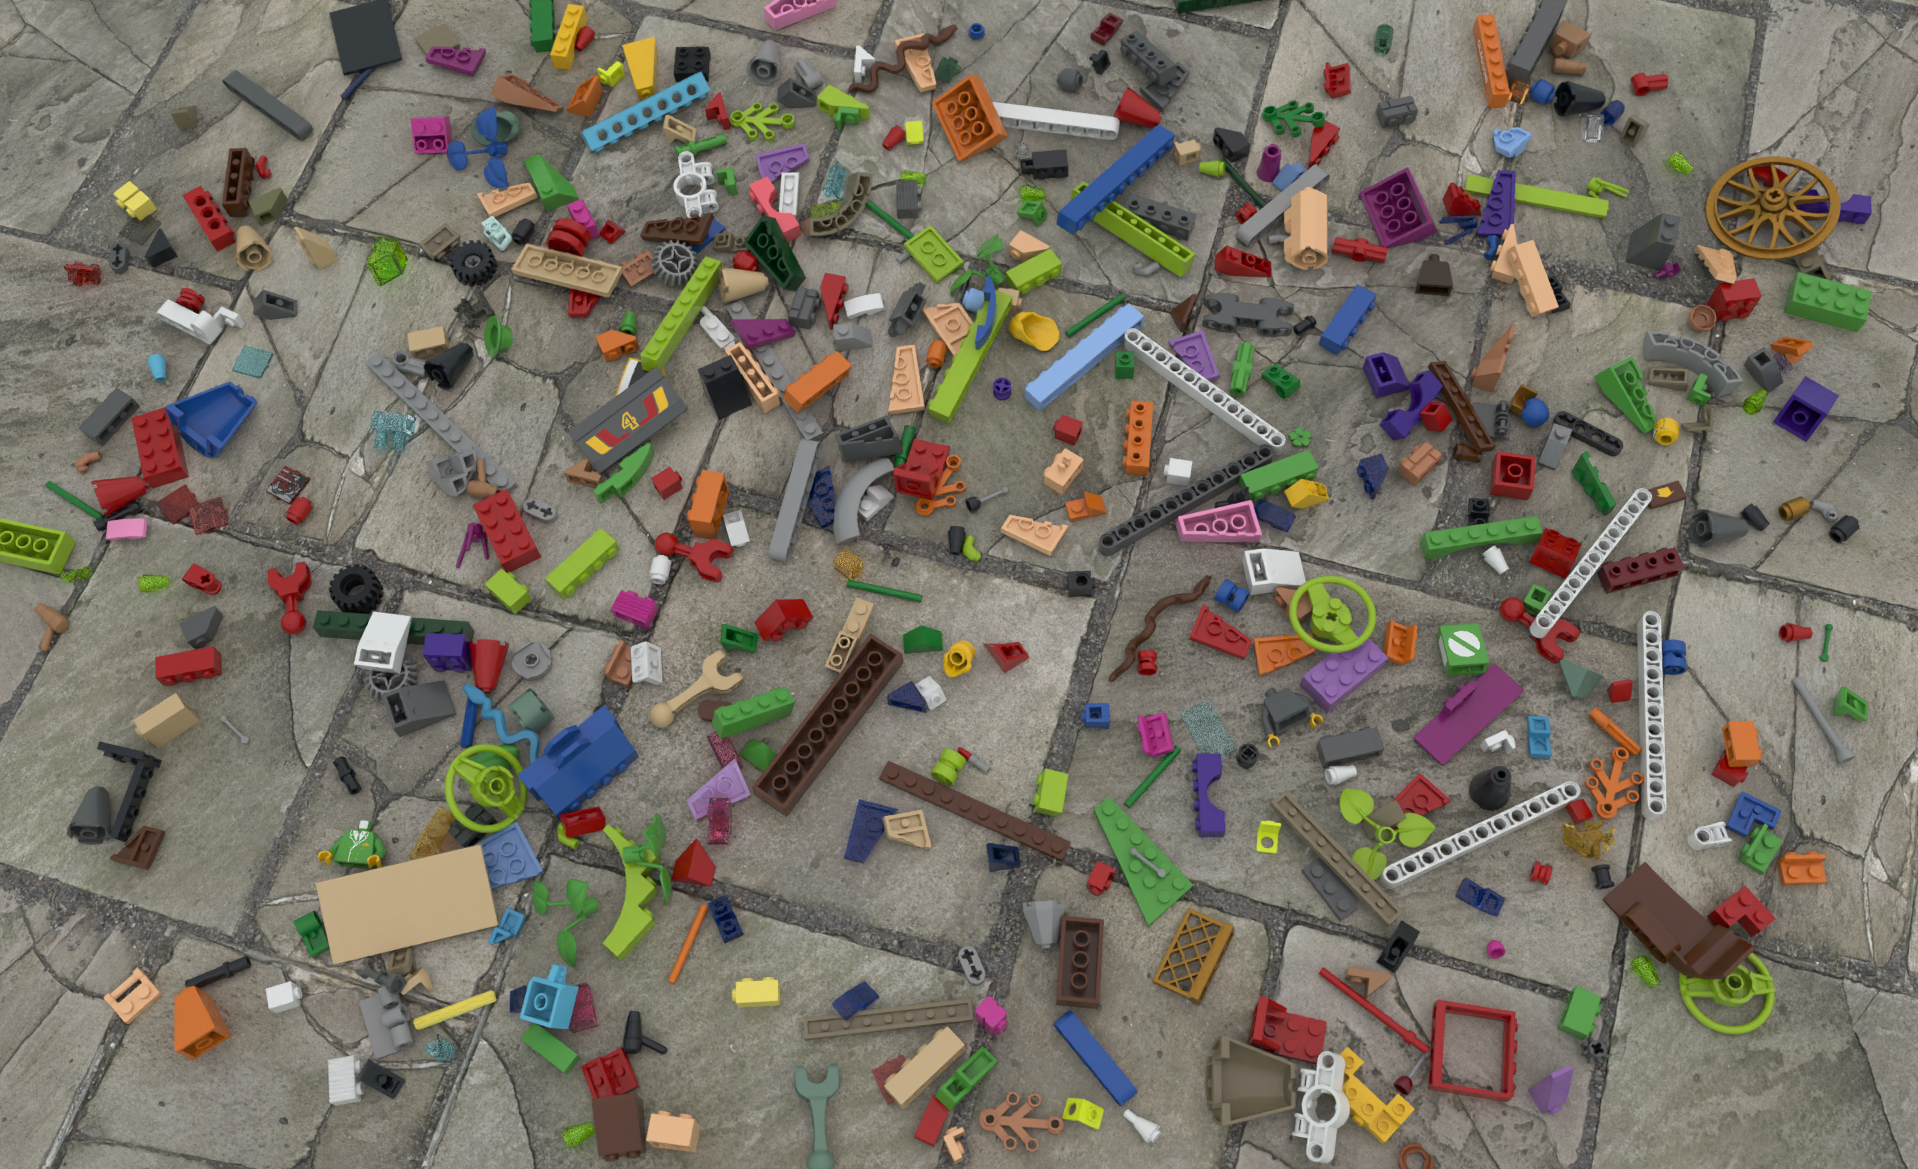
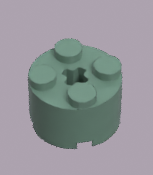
M529 688L512 701L508 708L514 715L520 718L518 721L525 729L533 730L537 733L555 718L546 704Z

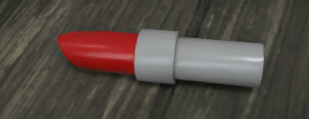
M958 747V753L968 763L976 766L986 774L989 772L991 767L982 762L976 755Z

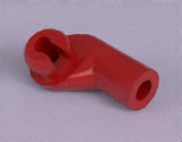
M260 156L255 165L259 176L263 179L270 178L272 175L269 173L270 169H265V165L268 162L266 156Z

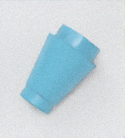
M161 354L149 356L147 364L155 381H166V359Z

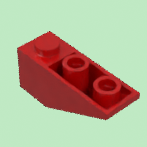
M1326 120L1322 127H1315L1313 129L1308 170L1315 164L1319 166L1321 158L1328 155L1331 146L1336 145L1340 138L1338 135L1340 128Z
M1226 245L1215 255V271L1229 276L1270 278L1271 261Z
M825 272L820 289L829 328L833 330V325L838 323L839 309L843 308L844 294L847 295L849 284L846 283V276Z

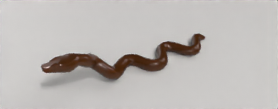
M951 25L939 31L937 37L926 33L922 35L921 41L901 42L896 50L898 60L896 65H890L882 61L875 62L870 68L871 84L853 83L849 86L848 92L851 93L853 90L866 93L875 91L879 85V70H885L891 74L900 73L906 65L904 54L906 50H926L929 48L930 43L940 45L942 42L950 39L958 30V27Z
M1206 575L1200 580L1192 593L1167 596L1159 600L1150 609L1144 619L1145 629L1128 643L1125 648L1126 659L1112 672L1109 682L1115 681L1131 667L1135 661L1134 652L1136 648L1147 641L1154 633L1157 616L1169 606L1196 601L1209 586L1211 576Z

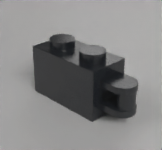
M1066 149L1032 152V158H1024L1020 161L1021 173L1025 175L1033 174L1034 179L1068 177Z

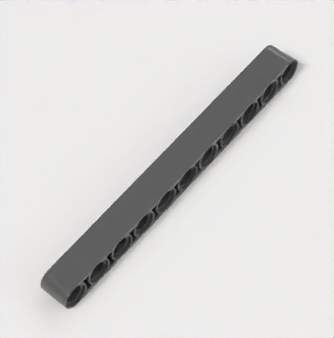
M1267 444L1260 445L1107 531L1099 539V552L1104 556H1111L1177 519L1178 516L1184 515L1237 485L1241 474L1271 464L1274 454L1273 448ZM1168 507H1172V508H1174L1175 510H1169V509H1167V508H1168ZM1152 516H1157L1159 519H1153ZM1136 525H1141L1143 528H1137ZM1120 534H1126L1127 537H1121ZM1104 543H1110L1111 546H1105Z

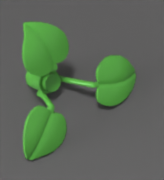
M998 234L986 241L976 252L979 260L985 257L990 264L985 270L986 275L969 269L954 281L950 289L951 296L958 287L974 274L985 281L986 276H990L994 286L999 285L1005 279V276L989 257L990 254L1004 249L1002 239H998Z
M656 813L653 823L643 833L649 842L624 847L623 859L626 864L637 862L638 866L644 865L659 869L660 881L665 897L663 905H666L672 891V881L668 868L643 861V859L647 858L646 849L652 848L655 857H659L661 848L664 847L666 842L664 825L659 813Z
M576 879L568 880L566 895L569 902L548 901L549 895L545 885L540 881H533L532 901L535 910L539 914H545L547 906L571 905L573 913L576 916H580V918L565 927L564 932H559L557 936V947L560 956L568 965L577 967L576 942L569 930L582 920H586V915L598 911L596 899L594 897L586 898L588 882Z

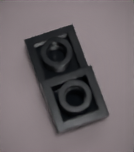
M1555 276L1548 277L1559 306L1552 310V313L1570 309L1571 303L1562 293L1563 286Z
M1469 498L1468 526L1489 523L1488 499Z

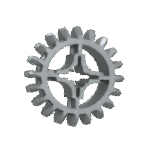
M670 240L669 244L664 241L662 246H657L651 258V268L654 269V275H659V281L664 279L665 284L671 282V286L677 283L680 287L682 282L686 285L699 267V258L695 257L696 251H691V246L686 247L685 242L679 244V240L676 243ZM670 254V257L661 260L665 255ZM685 266H689V268L686 271L680 273L681 269L685 268Z
M404 655L401 668L405 672L398 674L375 670L366 671L365 675L367 678L364 679L365 689L377 702L382 701L384 704L383 694L401 687L417 685L416 679L419 678L416 673L417 668L413 665L412 660ZM378 685L386 686L387 690L379 689Z

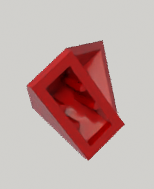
M1020 642L1006 644L983 643L1004 673L1030 657Z
M697 838L675 861L671 881L712 887L716 867Z

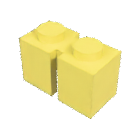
M130 181L113 193L117 198L115 202L121 209L126 208V212L132 218L136 217L140 222L157 210L151 199Z

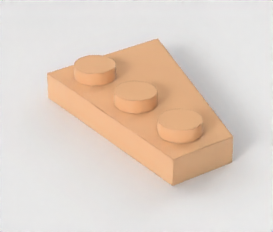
M1009 515L1000 532L1051 556L1067 532L1069 525L1062 524V526L1052 525V522L1045 521L1041 523L1035 522L1031 518Z

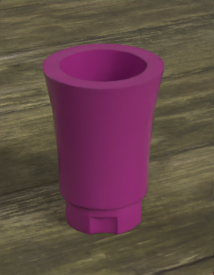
M1270 144L1265 147L1256 174L1264 182H1273L1280 172L1282 155L1278 145Z

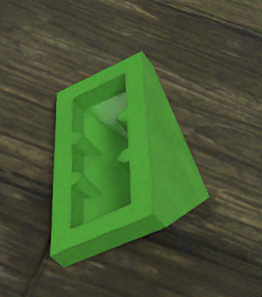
M750 739L739 753V756L764 772L776 757V754L764 742Z

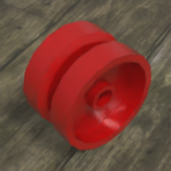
M559 218L556 220L552 232H550L546 240V245L549 249L582 257L592 237L587 228L572 219Z

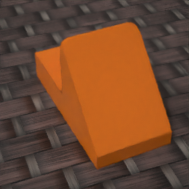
M1785 336L1773 342L1771 348L1786 365L1790 366L1801 360L1802 355L1812 349L1813 345L1812 341Z
M1084 492L1083 499L1065 502L1070 522L1106 514L1104 502L1100 495Z

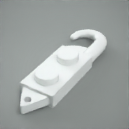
M703 306L701 312L705 316L700 320L701 329L722 352L734 346L736 338L707 307Z

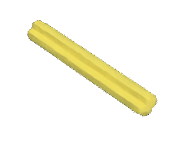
M493 990L417 1017L413 1020L414 1027L417 1030H421L491 1004L497 1000L496 994Z

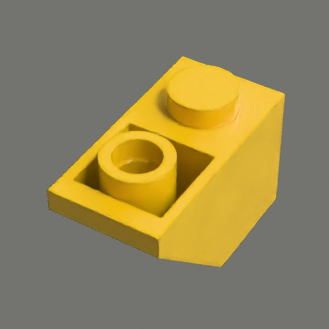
M1300 479L1284 491L1291 506L1304 509L1329 500L1327 488L1322 483Z

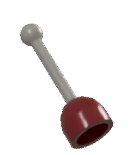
M1430 1050L1426 1054L1422 1053V1057L1408 1076H1400L1395 1081L1393 1086L1403 1095H1409L1413 1088L1411 1078L1424 1060L1431 1056Z

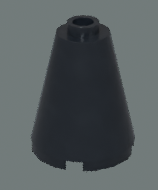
M1566 81L1560 83L1556 89L1555 97H1557V103H1554V108L1558 116H1570L1600 109L1605 104L1606 97L1602 91Z
M459 343L427 359L424 364L425 373L431 381L435 379L439 383L438 387L450 390L474 356L473 348L467 343Z
M1496 766L1474 776L1469 785V794L1472 801L1476 802L1480 808L1489 811L1499 810L1505 806L1511 795L1510 771L1503 766Z

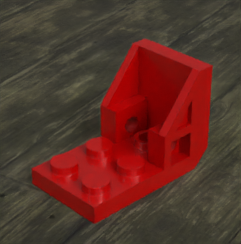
M914 439L907 462L901 463L894 469L893 478L896 492L933 500L946 465L950 446Z
M1260 996L1254 1008L1248 1045L1276 1056L1317 1065L1318 1057L1323 1052L1327 1021L1287 1013V1008L1270 998Z

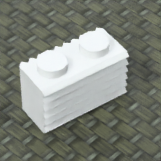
M355 1055L328 1060L329 1102L335 1106L360 1102L361 1095L364 1094V1084L356 1078L363 1068V1062Z

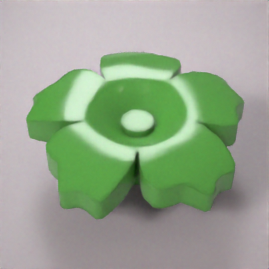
M1298 426L1294 432H1290L1289 437L1293 441L1292 445L1295 447H1301V445L1306 447L1310 444L1312 435L1307 430L1303 432V427Z

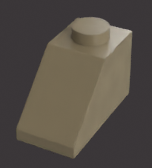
M1630 115L1619 139L1634 148L1645 136L1650 124L1636 115Z

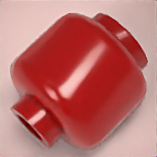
M747 250L739 251L732 260L734 269L757 272L759 269L757 266L758 259Z

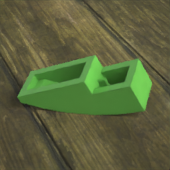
M533 1023L521 1037L523 1042L566 1075L570 1073L581 1059L578 1054L536 1023Z
M982 1046L939 1088L935 1097L947 1109L952 1111L989 1073L998 1060Z

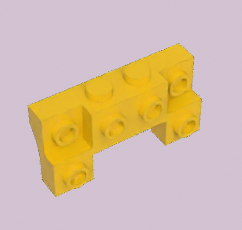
M1347 1046L1340 1055L1345 1060L1342 1092L1348 1098L1350 1105L1349 1113L1352 1115V1120L1358 1126H1364L1376 1139L1384 1144L1415 1109L1399 1094L1395 1095L1387 1106L1353 1075L1364 1061Z

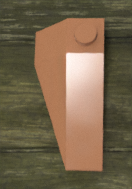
M512 73L498 76L491 93L501 103L554 112L563 109V106L548 96H541L540 90L530 88V83Z
M1512 324L1480 361L1478 367L1473 368L1470 376L1473 379L1471 386L1493 392L1507 357L1516 327L1515 324Z

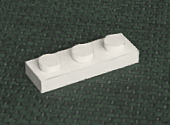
M782 173L779 212L792 213L795 219H797L799 173Z

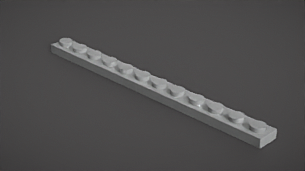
M380 352L365 362L366 366L455 452L475 449L477 460H484L487 483L502 490L507 489L509 493L517 487L516 482Z

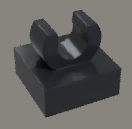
M1100 50L1098 54L1093 53L1089 57V60L1093 62L1091 66L1095 68L1096 74L1102 75L1111 64L1106 50Z

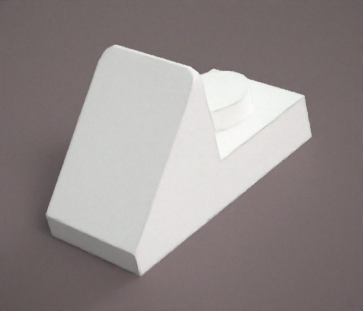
M856 46L855 83H862V76H865L866 70H870L871 66L875 63V59L861 46Z
M882 485L867 487V495L860 500L858 514L866 521L871 519L894 498Z

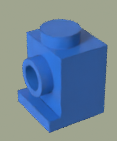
M1085 703V710H1081V722H1085V728L1109 729V703Z

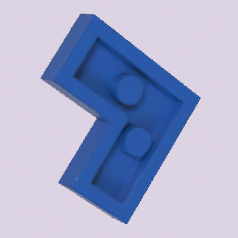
M1742 791L1737 798L1725 828L1744 838L1748 835L1753 821L1760 825L1765 823L1768 825L1767 828L1772 830L1776 826L1781 810Z

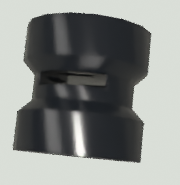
M1250 743L1243 744L1237 754V764L1244 769L1252 768L1259 754L1257 747Z

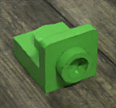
M839 106L838 113H835L834 123L837 124V129L841 130L843 123L860 124L859 108Z
M733 168L716 170L718 182L725 183V187L730 190L731 196L738 195Z
M1025 200L1017 211L1019 217L1033 219L1036 226H1041L1048 215L1042 202Z
M1700 373L1687 396V400L1704 407V404L1711 397L1710 394L1704 392L1707 387L1705 381L1708 376Z

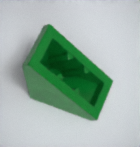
M921 625L903 634L904 654L943 651L942 632Z

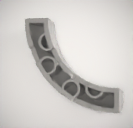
M1659 331L1647 332L1644 337L1643 354L1646 360L1671 362L1689 369L1698 376L1700 373L1708 376L1705 382L1712 388L1717 397L1732 393L1744 382L1736 369L1731 364L1728 366L1720 358L1721 355L1699 341L1686 336H1671L1669 332Z
M888 458L876 460L859 469L842 488L834 508L833 532L836 545L852 542L860 535L857 523L860 500L868 486L880 479L889 477L894 471L893 464Z

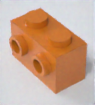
M1728 721L1722 728L1729 767L1755 766L1762 758V750L1758 746V730L1754 726V721Z

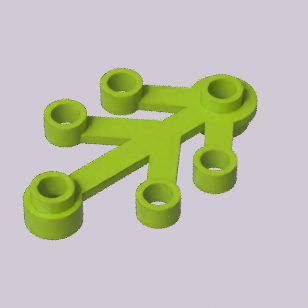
M755 102L744 112L738 110L732 112L730 123L735 127H741L747 133L750 141L758 139L757 131L748 125L754 124L764 134L765 140L772 142L775 139L774 132L769 130L764 124L782 125L785 129H791L795 125V119L790 113L782 115L781 118H767L770 114L776 115L779 113L778 104L771 103L768 108L763 110L762 104ZM753 113L757 114L754 117H749Z

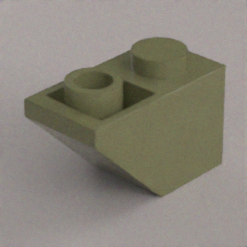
M280 187L248 202L255 217L262 226L278 219L288 199Z

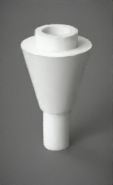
M1129 1109L1123 1114L1126 1119L1134 1124L1133 1126L1147 1144L1150 1142L1154 1143L1161 1135L1159 1125L1138 1117Z

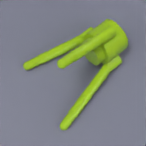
M1593 177L1587 186V189L1590 190L1588 195L1598 199L1600 198L1596 194H1601L1605 189L1624 198H1627V195L1622 192L1629 193V190L1597 177Z

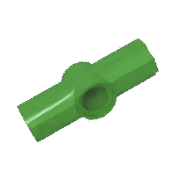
M1249 342L1240 343L1238 347L1230 393L1233 396L1240 397L1245 395L1247 382L1250 379L1255 346Z

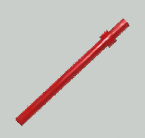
M1324 967L1320 970L1319 975L1403 1037L1402 1040L1408 1045L1412 1044L1424 1054L1428 1052L1430 1047L1419 1040L1414 1032L1406 1030Z

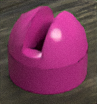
M1492 940L1487 945V952L1490 958H1500L1506 952L1500 941Z

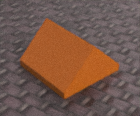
M594 75L579 84L566 109L568 112L591 117L603 94L599 76Z

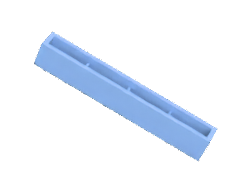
M1130 303L1120 307L1115 315L1111 318L1108 317L1104 321L1103 325L1095 328L1086 339H1081L1075 348L1069 349L1063 358L1056 360L1047 371L1041 372L1035 381L1029 382L1025 387V399L1038 411L1043 410L1124 342L1127 330L1132 328L1139 330L1143 326L1144 315Z

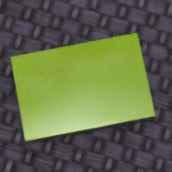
M931 225L903 244L907 252L936 284L964 265V261Z

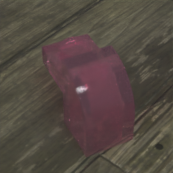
M710 798L707 812L709 819L707 844L728 845L729 835H731L732 831L730 798Z

